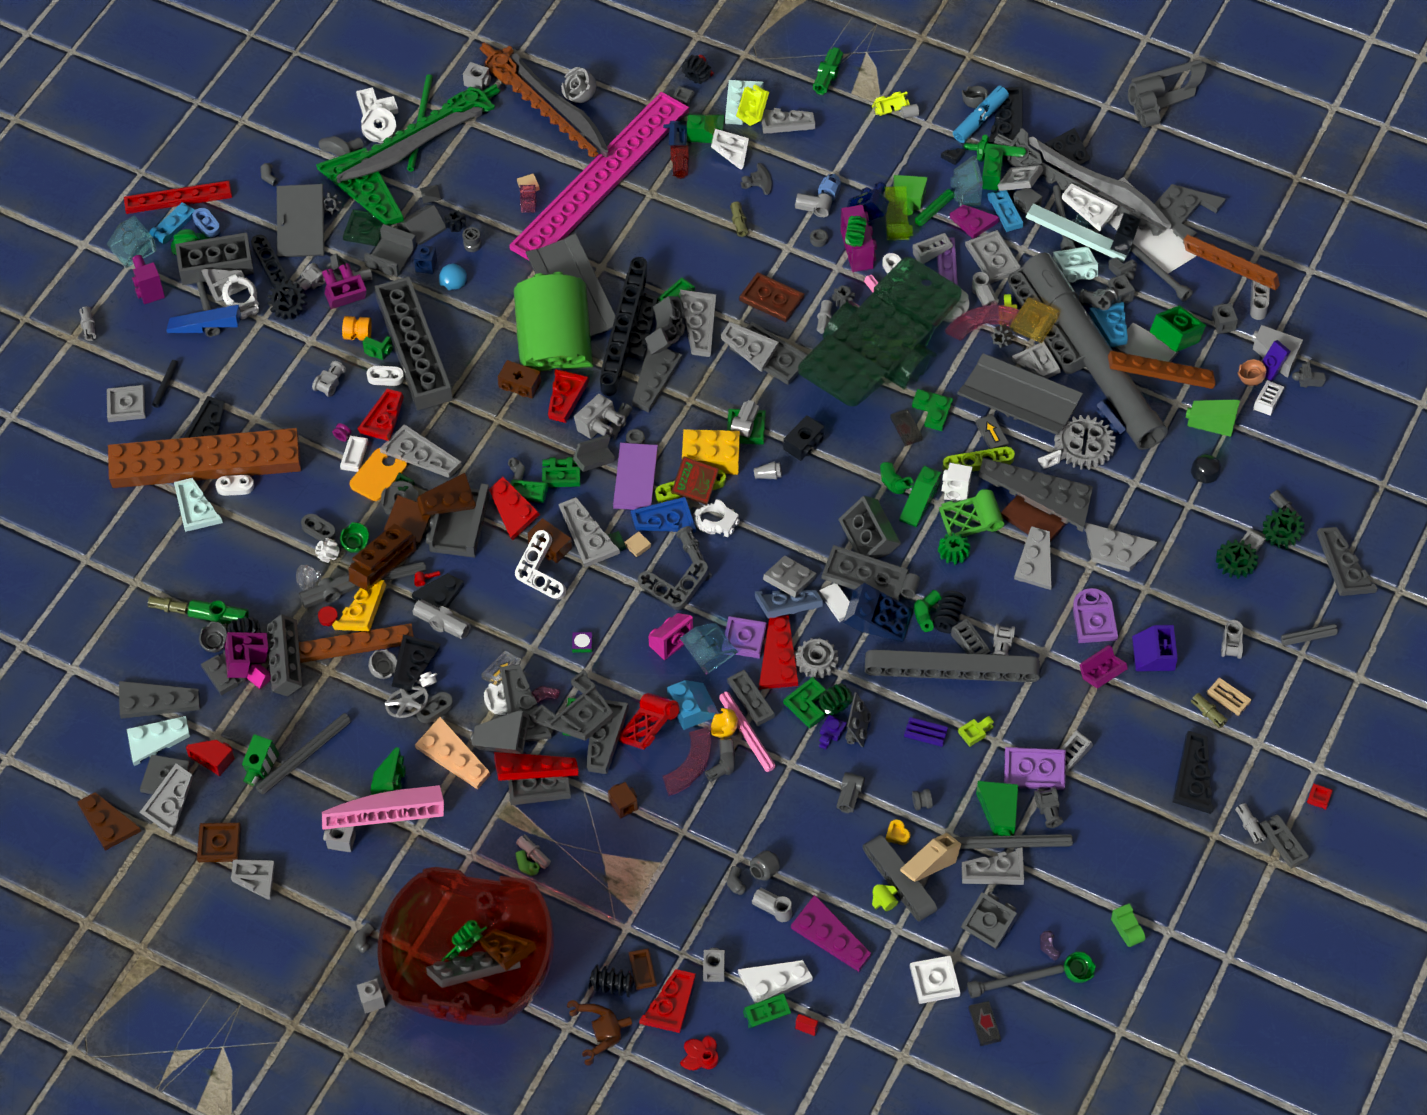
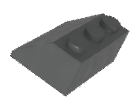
M863 496L838 519L856 553L879 559L888 556L901 544L878 499Z

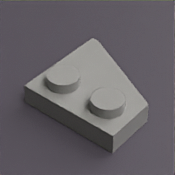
M1044 341L1012 356L1013 362L1031 373L1046 379L1061 373L1058 364Z

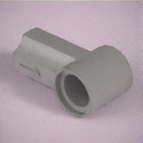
M798 193L795 208L812 211L816 216L824 218L828 216L833 200L827 194L812 196Z
M984 272L975 273L972 281V292L978 296L984 309L994 308L999 303V300L989 283V276Z
M748 400L743 403L738 416H735L730 431H740V435L750 437L755 417L759 411V406L754 401Z
M763 888L757 889L752 900L753 905L774 915L780 922H787L792 918V904L789 898L779 897ZM787 908L785 911H780L779 909Z

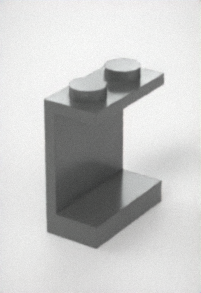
M383 224L380 228L381 240L373 253L364 254L365 265L372 270H378L387 275L398 277L417 247L416 236Z

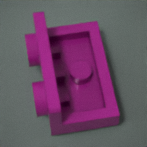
M1110 645L1079 665L1083 680L1097 689L1128 669L1127 663L1114 655L1113 648Z

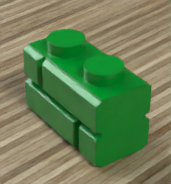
M985 149L982 189L999 190L997 185L1000 182L1002 150Z

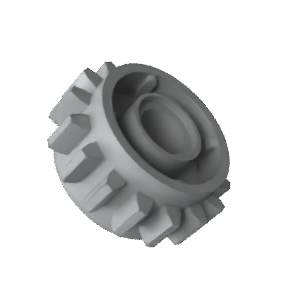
M810 638L809 641L803 642V646L798 647L796 666H800V672H804L806 677L810 676L814 679L824 678L826 675H831V670H836L838 651L834 650V644L830 645L828 640Z

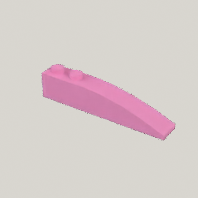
M440 785L383 792L340 804L322 812V829L444 816V800Z

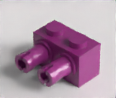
M142 255L134 256L132 260L135 269H133L134 277H132L138 299L142 298L145 305L165 298L160 276L154 262L146 265Z
M349 263L339 267L343 280H336L333 269H328L329 272L327 270L322 272L327 284L325 296L331 309L365 299L367 290L361 275L354 276Z

